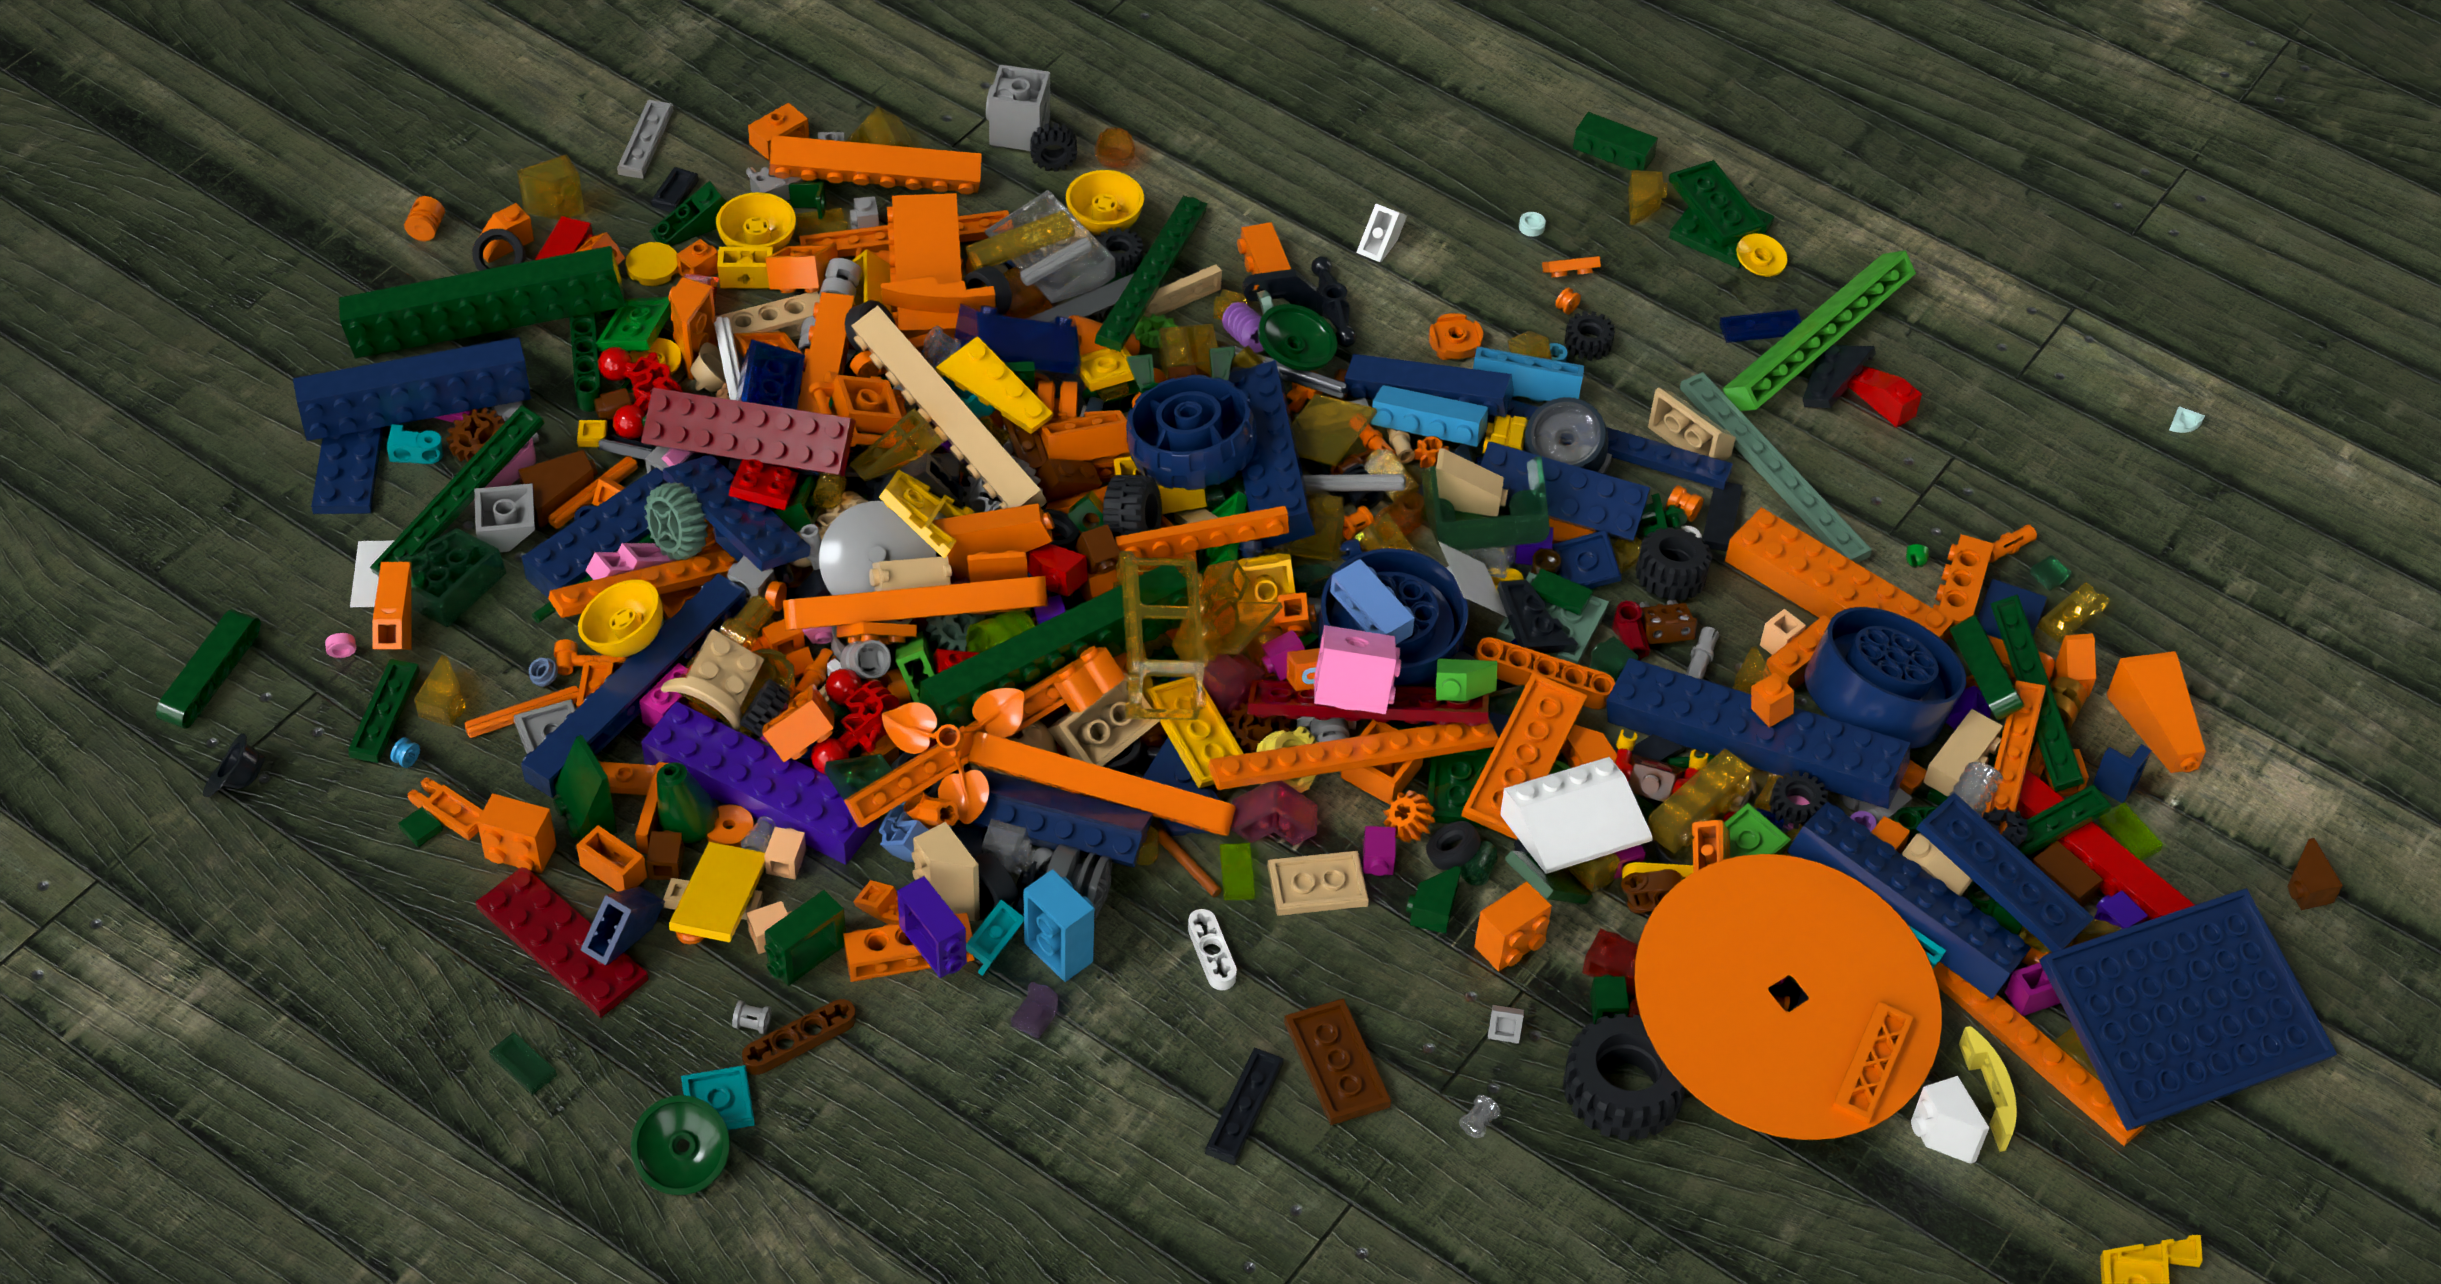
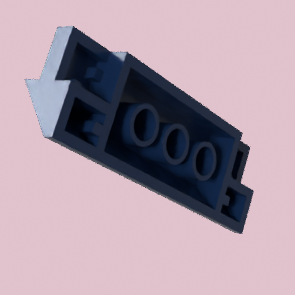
M978 769L984 774L989 783V799L981 815L968 825L988 829L990 834L1051 850H1056L1059 844L1072 846L1081 850L1082 858H1087L1089 853L1094 852L1098 856L1097 862L1101 856L1105 855L1111 857L1114 863L1135 867L1141 845L1145 843L1153 813Z

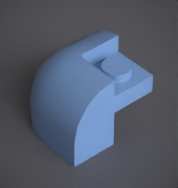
M905 802L890 810L879 829V832L882 834L880 845L891 855L906 862H914L912 858V852H914L913 838L929 829L919 820H913L904 811Z

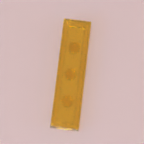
M1062 210L966 246V253L975 270L986 266H995L1075 236V229L1065 211Z

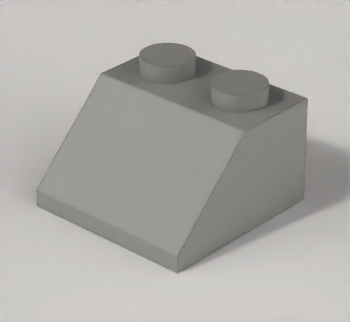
M532 483L474 489L476 535L480 554L509 552L535 530Z

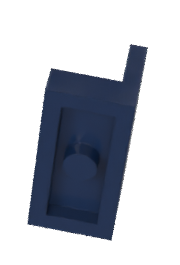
M2141 744L2132 757L2128 758L2109 747L2104 753L2093 784L2101 792L2124 804L2138 786L2152 750Z

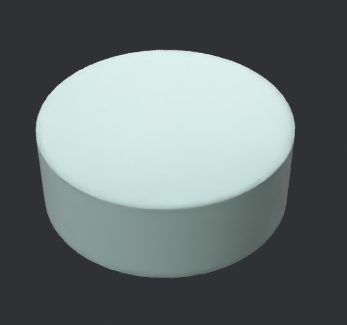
M1527 212L1520 217L1519 229L1527 236H1539L1545 230L1546 220L1537 212Z

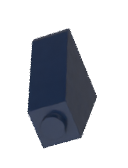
M640 886L605 895L580 950L604 965H609L653 928L665 901Z

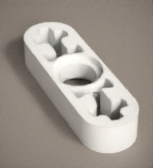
M1198 909L1193 911L1188 919V932L1207 980L1217 990L1230 989L1236 982L1237 969L1217 919L1209 910ZM1198 922H1202L1204 925H1207L1206 935L1203 936L1204 931L1202 929V926L1200 924H1197ZM1214 944L1221 951L1211 955L1206 953L1203 948ZM1221 963V970L1227 977L1222 978L1220 974H1217L1218 964Z

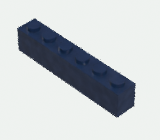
M1353 354L1344 378L1345 383L1348 385V396L1374 399L1382 385L1487 406L1489 407V416L1506 417L1514 394L1511 374Z

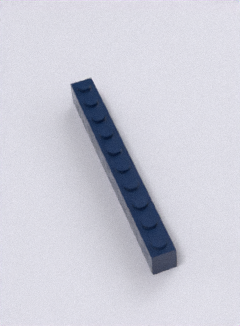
M719 573L711 581H707L692 599L687 600L672 618L664 622L649 646L634 655H630L614 674H610L594 693L586 697L582 705L574 712L569 713L556 730L548 733L543 742L524 757L521 767L525 782L553 798L556 795L555 784L576 737L583 735L596 756L641 712L639 700L678 663L687 667L695 660L712 629L722 633L748 608L745 589Z

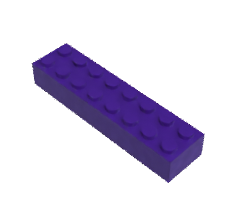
M677 701L641 741L644 763L646 765H656L658 762H677L683 764L712 798L726 805L733 804L747 809L753 819L773 829L775 827L792 828L799 832H804L807 846L844 865L849 862L879 824V818L864 827L857 826L844 802L846 798L858 792L857 790L792 758L783 762L774 749Z

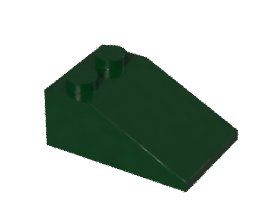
M583 735L577 736L555 784L557 799L553 800L555 809L560 817L565 815L568 820L566 825L572 838L578 837L581 841L597 825L613 835L617 833L608 776Z

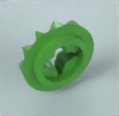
M1152 313L1150 318L1143 316L1141 322H1138L1135 328V336L1141 344L1147 347H1167L1177 339L1178 325L1174 324L1173 318L1166 319L1164 314L1158 317ZM1153 327H1154L1155 329L1161 328V331H1158V330H1153V331H1152V328H1153Z

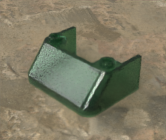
M1542 456L1535 457L1527 462L1530 490L1515 493L1509 502L1510 515L1456 520L1453 504L1447 499L1439 498L1436 466H1430L1422 471L1426 516L1437 545L1440 547L1439 542L1458 551L1537 544L1545 540L1549 535L1550 526Z

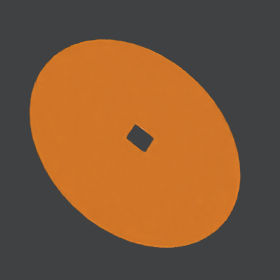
M1756 854L1724 859L1697 870L1676 884L1655 907L1642 932L1635 959L1634 981L1640 1017L1647 1035L1666 1067L1690 1093L1715 1112L1737 1124L1772 1136L1796 1140H1823L1856 1134L1883 1122L1904 1107L1917 1093L1930 1072L1940 1043L1942 1008L1939 988L1929 959L1910 927L1886 901L1858 880L1839 870L1818 862L1786 855ZM1787 976H1792L1809 997L1807 1001L1790 1012H1786L1768 990L1769 987ZM1878 1001L1914 1018L1869 1123H1866L1833 1107V1103ZM1886 1015L1884 1024L1889 1033L1902 1029L1903 1023ZM1886 1042L1873 1045L1878 1059L1890 1056L1891 1053ZM1868 1056V1059H1867L1866 1062L1871 1061L1870 1056ZM1875 1067L1862 1070V1075L1867 1084L1880 1080ZM1857 1082L1855 1088L1860 1087L1859 1082ZM1874 1089V1090H1871L1872 1096H1873V1094H1874V1092H1875V1089ZM1864 1093L1852 1095L1849 1100L1850 1104L1865 1111L1869 1106Z

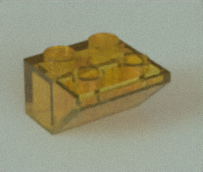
M879 106L867 116L863 123L845 141L915 148L900 118Z
M1213 324L1159 328L1158 351L1162 371L1166 378L1168 376V367L1196 365L1208 374H1211L1208 349L1218 348Z

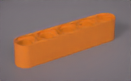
M1486 637L1480 640L1473 655L1477 660L1497 661V679L1525 688L1533 672L1587 695L1584 706L1591 709L1599 710L1606 707V700L1615 685L1614 679L1607 673L1496 638Z

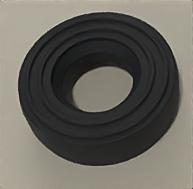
M1452 822L1443 826L1431 836L1426 845V852L1432 864L1439 869L1448 870L1454 866L1459 867L1471 860L1478 852L1481 844L1480 836L1469 822ZM1462 840L1453 849L1445 851L1450 844Z

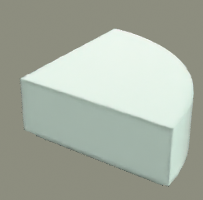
M2178 407L2169 431L2179 433L2194 431L2200 427L2205 415Z

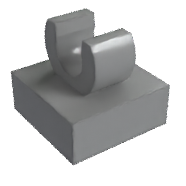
M1493 1005L1488 1039L1519 1043L1524 1010Z

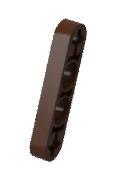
M845 999L835 1000L748 1044L742 1051L743 1065L746 1066V1071L753 1075L766 1073L848 1031L856 1022L854 1005ZM840 1012L842 1015H847V1017L842 1019V1017L836 1016V1013ZM812 1024L819 1025L822 1028L821 1032L816 1035H809L804 1030ZM781 1039H790L794 1042L793 1046L789 1049H780L776 1046ZM754 1055H756L758 1058L762 1057V1061L758 1062L756 1059H752L751 1057Z

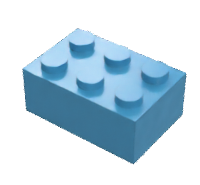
M1053 869L1024 889V944L1066 982L1093 962L1095 908L1086 896L1082 897L1074 890L1071 882L1066 877H1060Z

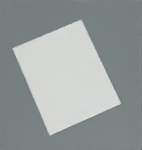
M395 540L358 541L350 608L375 606L379 576L372 572L370 566ZM427 550L411 567L412 606H421Z
M1439 542L1463 597L1507 617L1499 593L1485 563Z

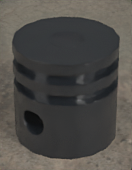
M1357 464L1348 468L1342 475H1367L1372 473L1365 465ZM1343 491L1356 509L1360 506H1366L1370 510L1384 496V491Z

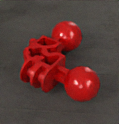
M610 347L600 354L598 367L603 377L610 381H621L626 377L631 380L636 402L633 405H624L615 412L613 428L622 438L636 439L643 435L642 419L648 412L652 388L683 392V390L673 380L669 367L659 362L658 355L655 352L650 353L647 358L641 356L636 363L633 362L630 354L620 347Z
M848 668L832 672L826 680L825 690L828 698L837 705L847 706L852 714H848L840 721L847 732L838 739L831 737L821 743L817 742L812 749V764L818 772L824 775H835L842 772L848 764L849 751L857 744L865 751L873 752L876 749L875 743L887 734L882 721V713L899 707L898 698L892 695L886 687H883L881 682L873 680L863 685L860 676Z

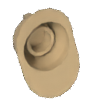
M704 343L700 348L699 356L692 364L690 370L696 379L695 389L697 391L705 388L714 393L722 388L723 383H726L719 348L711 343Z

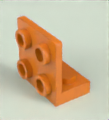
M1016 550L992 554L978 552L967 556L970 583L1028 577L1026 552ZM1030 608L980 612L971 614L1030 611Z

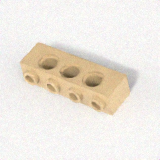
M818 292L805 293L719 316L730 319L733 333L785 332L793 341L800 339L802 323L806 318L813 316L815 302H820Z

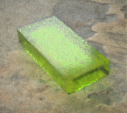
M2125 802L2112 808L2110 812L2099 819L2120 844L2140 861L2161 851L2163 847L2162 842Z
M1250 843L1220 844L1219 853L1224 900L1254 899L1255 890Z

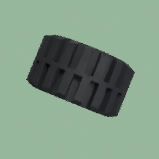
M1148 475L1113 476L1104 496L1103 522L1104 525L1108 524L1114 539L1117 536L1160 529L1162 502L1156 480Z
M1667 527L1665 530L1660 528L1656 529L1655 532L1648 533L1647 537H1644L1635 569V575L1639 579V584L1642 587H1646V591L1649 593H1655L1657 597H1665L1668 600H1686L1687 597H1695L1705 587L1712 559L1709 545L1704 544L1705 541L1701 537L1697 538L1696 534L1686 532L1680 528L1678 530L1673 529V527Z

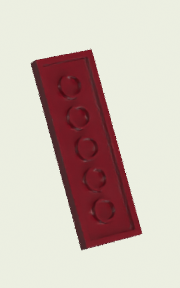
M519 868L475 902L477 909L600 1018L649 980L648 973L624 952L609 965H604L582 952L580 949L592 924L527 868Z

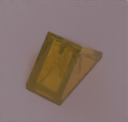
M1757 646L1751 647L1736 675L1733 689L1751 694L1752 685L1772 675Z

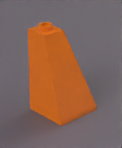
M2176 651L2120 658L2106 694L2109 701L2170 773L2198 770L2206 750Z

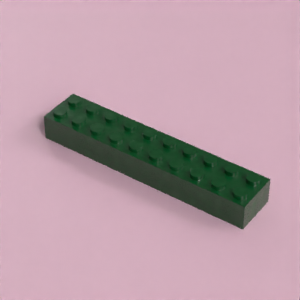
M611 246L339 297L340 323L354 358L625 307L623 283Z
M1169 561L921 681L920 703L928 705L937 717V727L932 733L945 724L954 725L958 729L961 726L966 727L976 721L972 714V708L977 699L986 692L1000 688H1014L1025 691L1080 658L1081 653L1092 646L1096 648L1106 647L1114 658L1122 653L1132 651L1136 646L1144 642L1155 640L1159 635L1171 629L1179 628L1186 622L1191 584Z

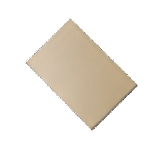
M1358 851L1268 860L1267 867L1277 916L1368 906L1369 899Z

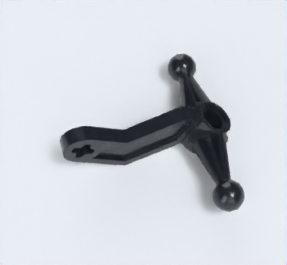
M1319 256L1312 261V272L1319 277L1318 288L1295 269L1254 274L1248 276L1242 282V290L1247 300L1259 301L1257 292L1266 290L1272 299L1284 298L1290 304L1306 307L1320 316L1329 319L1337 329V343L1342 347H1349L1355 343L1357 339L1356 331L1349 326L1350 307L1347 300V288L1338 283L1331 275L1332 264L1328 258ZM1259 285L1257 290H1253L1254 286Z

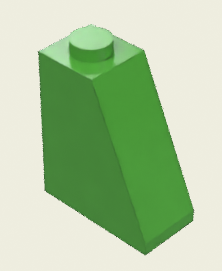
M923 631L916 633V637L905 638V643H896L897 665L913 701L919 703L921 681L936 674L933 653Z

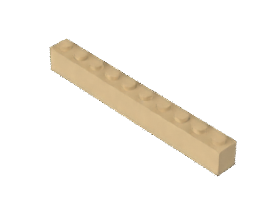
M878 305L851 325L857 335L853 338L857 345L863 351L868 349L872 353L869 357L878 369L884 367L887 370L885 376L894 387L901 386L903 389L901 394L911 406L915 403L920 408L917 412L926 424L932 422L936 426L933 429L935 434L943 443L947 440L952 446L949 449L959 461L964 459L969 464L966 466V469L975 480L981 478L985 482L982 487L992 499L996 496L1002 502L999 504L1001 509L1037 503L1042 507L1047 503L1041 489Z

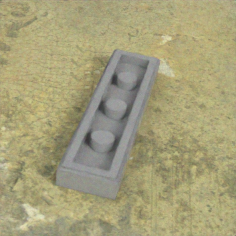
M654 100L647 101L617 167L618 175L644 178L673 113L672 103Z

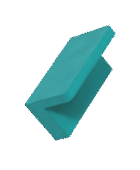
M1000 900L966 943V951L983 963L978 971L982 976L1024 922V916L1002 900Z

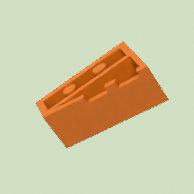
M1120 410L1084 412L1085 417H1067V412L1058 413V418H1052L1037 429L1047 459L1093 461L1095 458L1105 456L1118 457L1121 453L1129 452L1126 431L1127 419Z

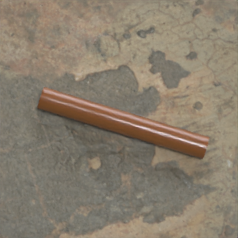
M1164 829L1159 830L1155 834L1156 840L1213 898L1221 893L1222 889Z

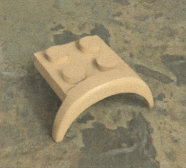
M712 629L686 678L670 679L662 685L660 690L662 692L684 693L708 703L722 713L730 722L732 728L739 732L742 726L740 724L742 719L740 706L764 659Z

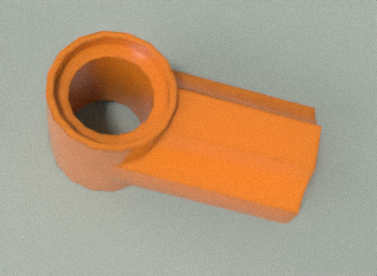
M924 791L906 800L903 807L904 811L913 820H919L929 830L944 822L949 826H954L959 819L958 806L952 800L929 797Z

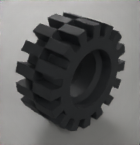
M1049 123L1045 124V129L1041 126L1038 127L1037 132L1034 131L1030 139V152L1033 163H1037V167L1040 169L1045 166V171H1050V168H1054V172L1058 171V167H1061L1062 170L1067 169V165L1071 167L1073 160L1076 161L1077 140L1071 128L1067 130V126L1063 124L1059 128L1058 123H1054V127H1050ZM1050 145H1058L1062 148L1057 150H1049L1045 147Z
M1117 227L1116 231L1110 228L1108 229V234L1103 231L1100 233V236H1097L1095 242V263L1098 264L1100 270L1104 268L1103 272L1106 274L1112 271L1113 276H1116L1117 272H1121V276H1126V271L1132 274L1134 269H1138L1143 258V243L1141 237H1137L1136 232L1130 234V229L1126 228L1125 231H1121V227ZM1122 250V251H1125V252H1124V253H1114V252H1112V251Z
M1583 311L1582 316L1576 313L1574 318L1571 317L1569 323L1567 322L1564 339L1566 349L1571 350L1573 356L1578 353V358L1582 360L1584 356H1587L1588 361H1592L1594 356L1596 360L1601 359V355L1606 357L1613 345L1614 324H1611L1609 318L1604 320L1605 315L1600 314L1599 317L1596 316L1594 311H1592L1591 315H1588L1587 311ZM1582 334H1592L1597 337L1589 338L1583 336Z
M768 679L748 706L740 724L759 737L763 736V726L779 715V712L783 709L785 702L789 698L790 691L775 681Z
M1793 771L1792 777L1788 772L1784 774L1783 778L1779 777L1773 787L1769 806H1771V813H1776L1775 819L1778 822L1784 819V826L1788 827L1789 823H1793V829H1798L1800 824L1804 826L1827 802V790H1824L1825 785L1822 782L1817 784V777L1813 776L1812 779H1809V773L1804 772L1803 776H1799V771ZM1792 795L1801 796L1808 800L1810 804L1798 805L1791 802L1787 797Z

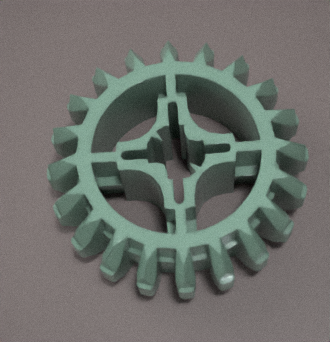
M676 482L661 484V486L651 490L650 496L646 499L648 504L644 506L647 512L645 519L648 521L647 529L651 532L650 538L655 540L656 547L661 548L662 555H667L670 560H685L702 552V547L706 545L705 538L708 537V533L705 530L708 524L704 520L706 514L702 512V503H698L697 495L691 493L689 486L685 487L683 483Z

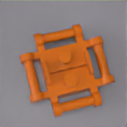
M827 371L824 376V382H815L809 387L811 397L815 399L819 413L856 420L851 447H855L858 444L888 447L889 450L900 451L902 439L911 440L917 434L913 423H910L904 406L905 398L901 394L902 391L892 389L889 380H883L877 376H871L870 378L838 375L837 372ZM826 397H832L833 404L831 410ZM857 431H859V432H864V433H868V432H869V433L887 434V436H884V435H873V434H863V433H857Z

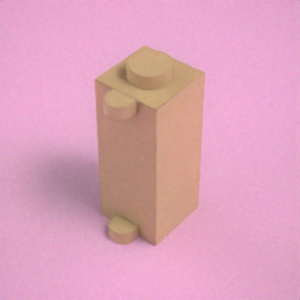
M948 556L945 558L930 557L879 561L872 564L873 569H870L869 572L870 584L872 587L875 586V591L951 585L950 576H952V568L949 565Z

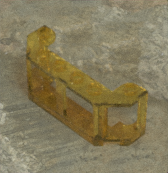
M1120 551L1116 565V574L1123 590L1128 667L1126 690H1128L1129 702L1125 704L1126 719L1197 720L1200 709H1204L1206 705L1203 677L1204 667L1208 666L1209 658L1208 649H1203V642L1206 640V624H1201V616L1204 615V599L1199 598V591L1202 590V573H1197L1196 560L1190 553H1184L1183 559L1139 558L1132 551ZM1161 565H1174L1187 579L1189 606L1143 605L1140 601L1138 572H1149ZM1145 618L1189 619L1193 661L1146 659L1143 649L1142 620ZM1147 676L1194 678L1191 688V709L1141 708L1144 678Z

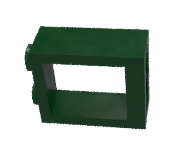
M825 890L819 892L764 931L766 941L764 948L768 958L766 966L770 974L776 979L780 978L789 986L844 947L843 934L846 933L844 908Z

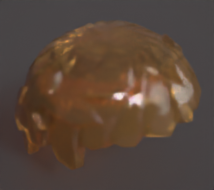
M1116 127L1107 128L1104 132H1101L1095 145L1097 160L1105 167L1111 168L1125 167L1130 164L1135 157V145L1132 142L1131 134L1123 130V128Z

